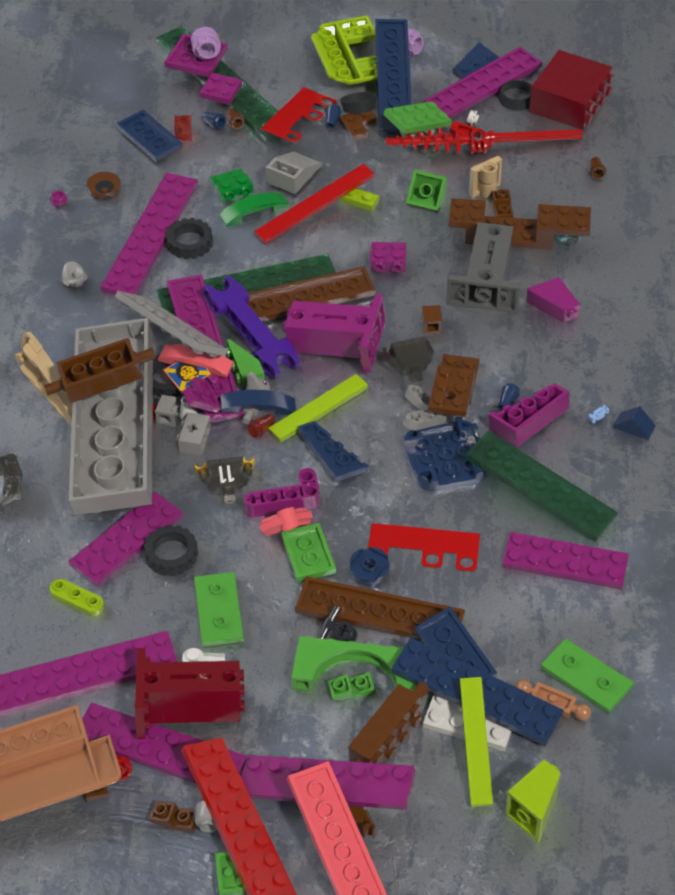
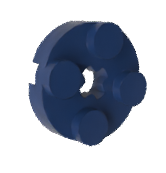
M369 547L366 550L362 548L351 556L350 574L356 581L362 584H367L371 587L377 586L390 572L388 556L379 548ZM366 564H373V568H366Z

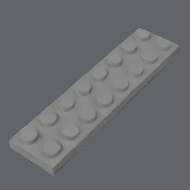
M117 290L115 298L121 301L120 304L131 307L130 310L141 314L140 317L148 318L151 320L150 323L152 325L161 327V331L172 334V338L181 340V344L187 347H192V351L198 354L206 352L213 357L226 355L228 349L147 297Z

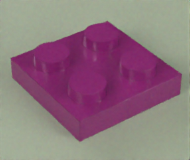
M212 73L199 92L200 98L230 105L242 86V80Z

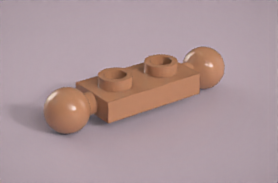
M520 680L516 683L515 687L563 709L562 716L565 718H569L571 712L580 721L588 720L591 716L590 707L586 704L576 705L577 698L540 682L536 684L535 688L527 680Z

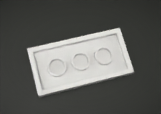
M434 694L423 722V728L465 740L462 706ZM485 718L488 747L506 751L512 730Z

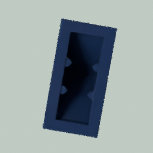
M640 406L620 412L613 425L615 429L648 441L656 427Z

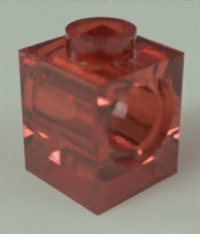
M191 115L175 116V137L180 141H192Z

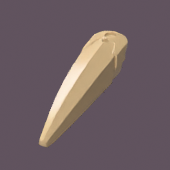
M30 331L22 334V351L15 354L17 363H23L20 371L72 427L73 403H70L67 393L63 390L47 396L44 384L59 380L61 376L44 351L43 346Z

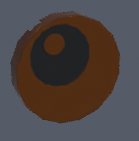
M99 172L89 177L87 189L91 196L105 199L107 196L113 197L119 193L121 183L116 174Z

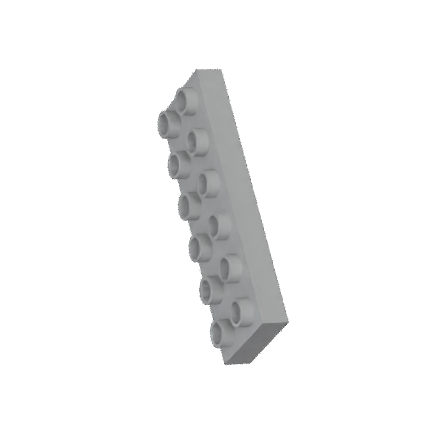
M143 318L76 328L75 356L128 337L134 352L136 351L137 353L153 347V331L149 319ZM153 359L140 364L139 368L143 376L142 379L73 402L69 503L74 515L152 505Z

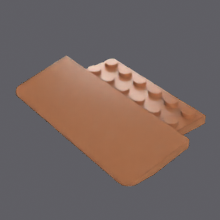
M78 704L0 730V822L109 786L121 779L122 773L110 735L89 741Z

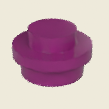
M55 191L51 194L50 202L54 206H62L67 202V196L63 191Z

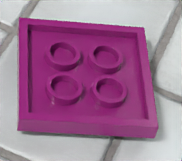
M183 34L165 60V67L209 78L228 50V44L220 42L221 49L218 55L212 59L203 60L198 58L193 52L191 45L192 35Z

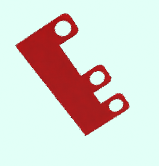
M303 87L261 129L288 141L297 142L302 135L290 130V128L302 116L318 121L323 116V113L311 107L315 103L328 107V105L322 103L323 99L331 100L332 104H335L336 100ZM310 112H316L319 114V116L317 118H312L308 114ZM294 133L297 135V138L289 139L287 134Z
M372 523L368 549L369 547L379 548L387 556L389 547L423 550L422 565L436 568L442 566L444 552L457 553L456 568L474 571L477 568L480 533ZM429 554H435L438 556L439 561L436 564H429L426 561V557ZM465 557L471 558L473 565L468 568L463 567L460 564V560Z

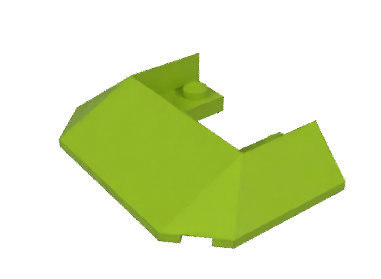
M368 15L323 23L319 27L318 32L313 33L311 36L312 42L329 78L348 85H360L377 81L376 55L355 59L349 47V44L375 40V29Z

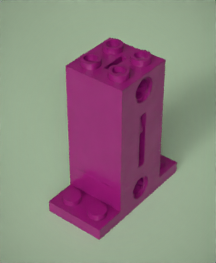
M375 294L374 301L370 302V307L293 301L291 308H288L287 320L283 323V332H286V339L293 345L296 353L360 358L363 371L371 373L386 324L383 294Z

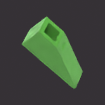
M227 339L226 349L228 350L226 356L234 363L232 371H236L237 384H241L243 390H246L247 374L249 372L265 380L264 371L259 360L232 340Z

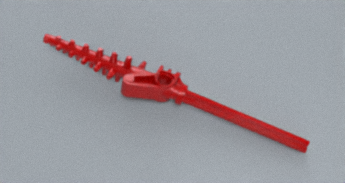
M455 121L450 126V134H443L442 128H438V135H432V131L428 130V136H422L421 132H417V137H411L410 134H407V137L404 138L397 136L390 139L388 137L385 139V144L392 145V147L402 145L403 148H406L407 145H413L414 149H417L418 145H423L425 150H428V145H434L436 152L439 151V145H444L446 153L450 152V145H455L457 154H460L461 145H469L470 154L474 152L486 154L487 149L493 146L494 143L582 139L583 132L581 130L494 133L493 130L485 132L480 128Z

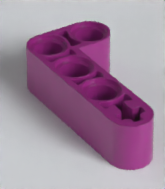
M310 468L300 470L298 473L299 485L246 494L244 497L246 516L258 518L276 515L278 511L294 507V509L316 508L320 504V489L315 471Z

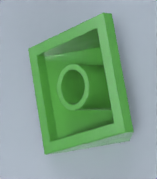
M414 169L406 203L439 211L447 196V177Z

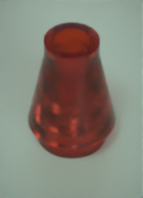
M267 414L266 416L251 420L247 427L248 432L255 438L262 437L268 428L275 423V418L273 415Z

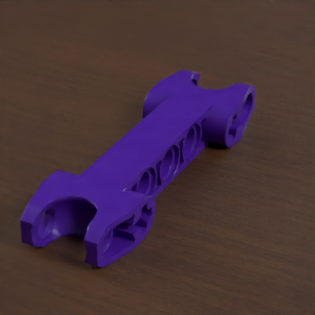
M226 276L222 283L225 291H218L211 285L203 286L202 293L210 310L216 316L226 315L255 350L252 355L259 360L266 375L274 380L279 378L280 370L277 365L278 363L286 364L294 370L300 367L301 362L293 345L286 338L277 340L247 304L250 298L240 283L232 277Z

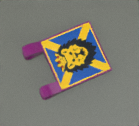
M177 361L163 369V373L182 396H185L183 391L187 387L193 388L191 380L194 377L209 381L213 389L220 386L218 378L207 368Z

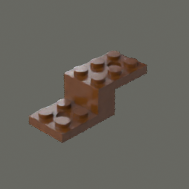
M443 354L441 365L437 367L428 412L466 417L468 405L472 402L480 364L479 358Z

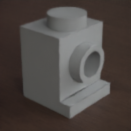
M161 396L155 410L156 424L175 427V417L179 414L178 399L176 397Z

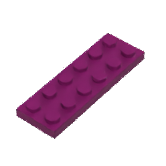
M155 491L152 494V505L134 508L71 558L69 565L97 587L144 549L145 540L147 537H150L152 531H157L162 526L163 528L167 527V525L173 526L183 517V512Z
M510 532L502 567L622 590L629 553Z

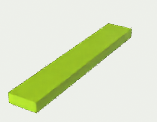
M355 374L269 427V433L282 443L298 433V426L319 420L367 390L368 384Z
M482 677L460 678L471 807L493 806Z

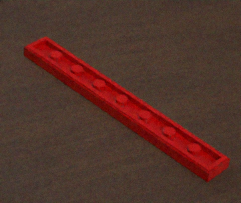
M365 164L360 165L254 231L255 236L266 245L374 178V173Z

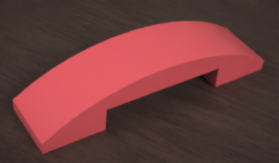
M183 344L165 345L158 357L159 362L173 364L179 361L207 368L212 374L225 378L228 377L234 365L233 361L224 356L217 355V357H213L206 352L198 354L192 351V347H187Z

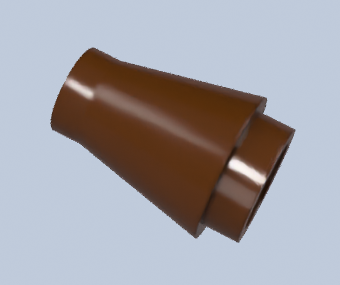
M229 108L226 111V116L230 127L233 129L242 128L244 117L233 108Z
M593 157L589 173L591 177L597 180L605 176L606 168L599 157Z

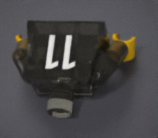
M243 456L207 460L206 463L203 462L202 467L194 466L197 476L200 477L204 485L209 490L214 491L215 495H223L225 504H232L236 502L235 493L242 492V487L248 484L253 474L254 458H252V461H246Z

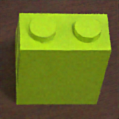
M545 759L508 791L505 815L536 842H539L543 836L557 799L561 775L559 769L554 764L548 763Z

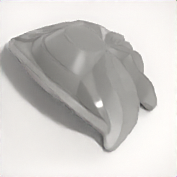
M74 261L67 262L62 270V284L65 287L70 285L71 288L82 286V283L88 278L86 272L78 263Z

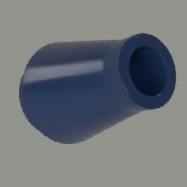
M330 104L325 110V126L328 129H334L342 111L339 105Z
M205 111L201 116L203 121L216 130L222 129L226 124V118L219 113Z
M507 383L506 386H503L497 406L499 410L502 411L504 406H511L520 396V389L516 385Z

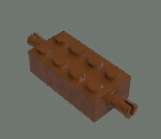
M128 337L56 362L61 377H59V380L44 384L47 396L64 390L70 403L142 379L143 376L139 368L140 364L156 359L153 347L137 353L136 351L134 352Z
M418 682L417 686L411 691L398 684L348 746L349 761L385 764L388 759L391 760L395 756L399 745L407 741L410 731L419 726L422 720L421 700L430 691L429 687L423 682Z

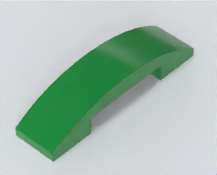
M260 193L235 202L223 210L219 216L225 226L228 227L242 222L243 216L270 207L273 211L289 207V203L282 193Z

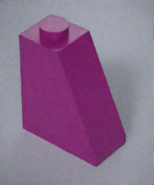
M559 277L527 288L526 301L562 323L579 317L580 303Z

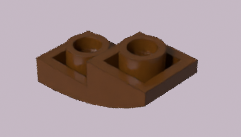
M499 189L492 191L495 217L513 218L509 190Z
M155 801L148 819L149 822L181 832H195V809L178 808L174 802Z

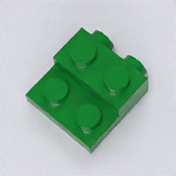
M242 168L210 177V183L221 203L253 195V183L248 174H244Z

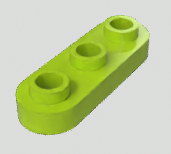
M64 579L54 580L50 584V594L54 599L89 616H97L104 611V602L100 596Z

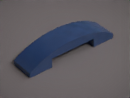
M239 390L220 396L221 412L240 413L241 408L277 410V415H290L296 411L295 398L275 391Z

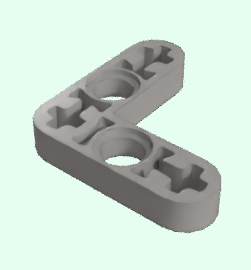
M409 385L405 397L419 410L407 413L403 422L404 426L415 431L444 424L448 414L428 412L431 396L422 388L416 385Z

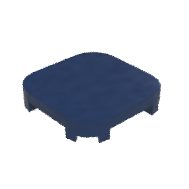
M455 417V422L421 430H410L404 436V452L414 481L419 487L427 491H441L476 484L487 478L490 470V456L486 454L478 433L479 427L477 424L462 420V417Z

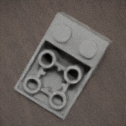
M296 152L275 157L266 166V182L296 194L321 167L322 163Z

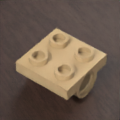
M499 156L470 168L469 195L472 198L478 195L484 198H492V191H495L501 185L502 159Z

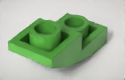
M370 672L353 678H349L347 674L328 681L333 700H349L376 694Z

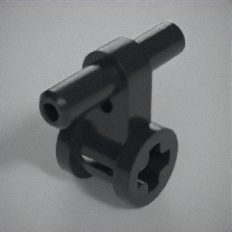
M334 605L328 618L324 619L321 625L323 627L317 638L326 639L328 633L332 631L340 641L355 642L358 633L348 622L335 623L341 607Z

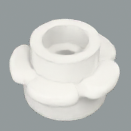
M471 110L466 123L470 124V126L477 123L479 118L477 111Z

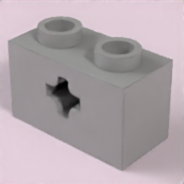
M188 412L186 419H183L181 423V434L178 433L176 438V445H179V453L202 456L211 430L209 415Z

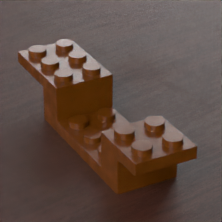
M451 198L448 227L466 228L465 244H474L478 222L513 226L512 247L553 250L554 234L590 237L591 207L538 204L537 219L485 216L486 200Z

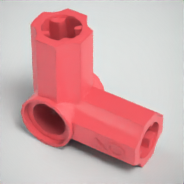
M294 507L280 510L276 515L261 520V532L266 536H270L281 531H288L299 526L308 525L313 518L312 512L306 508L294 509Z

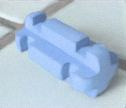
M605 405L596 408L588 414V421L592 424L596 423L609 414V408Z

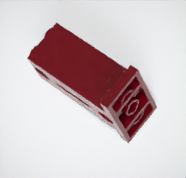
M137 648L135 692L136 739H145V730H150V724L240 722V713H245L244 700H240V698L245 697L244 684H240V682H244V669H240V661L150 662V656H146V648Z

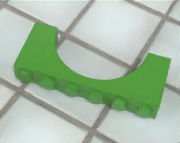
M299 636L292 673V690L313 692L316 682L323 673L336 665L346 662H363L380 668L391 678L395 688L398 684H401L413 691L417 685L391 673L394 663L404 648Z

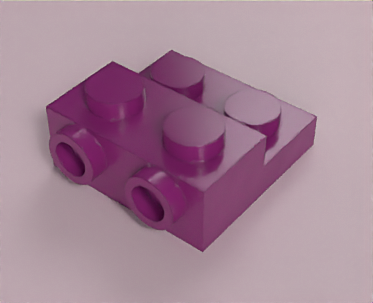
M371 242L370 272H406V243Z

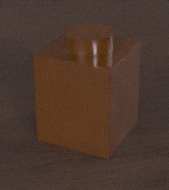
M440 305L422 306L423 334H442Z

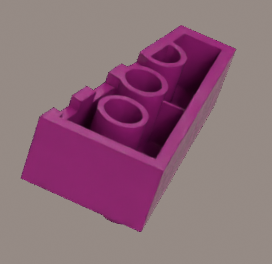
M554 383L535 392L534 396L530 398L524 397L520 399L519 403L513 406L507 405L502 407L503 410L498 413L495 411L488 414L489 429L518 448L570 408L569 391Z

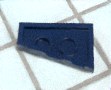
M479 42L453 68V74L461 80L500 57Z

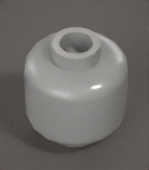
M202 800L195 806V824L203 832L217 831L216 825L205 801Z

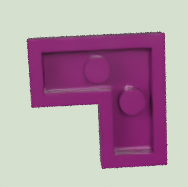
M194 377L191 380L193 388L187 387L183 391L186 402L191 407L218 413L221 406L209 381Z

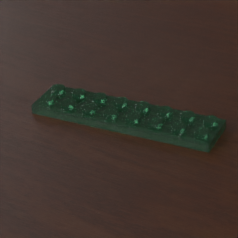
M489 430L466 454L467 460L595 542L618 515V512Z

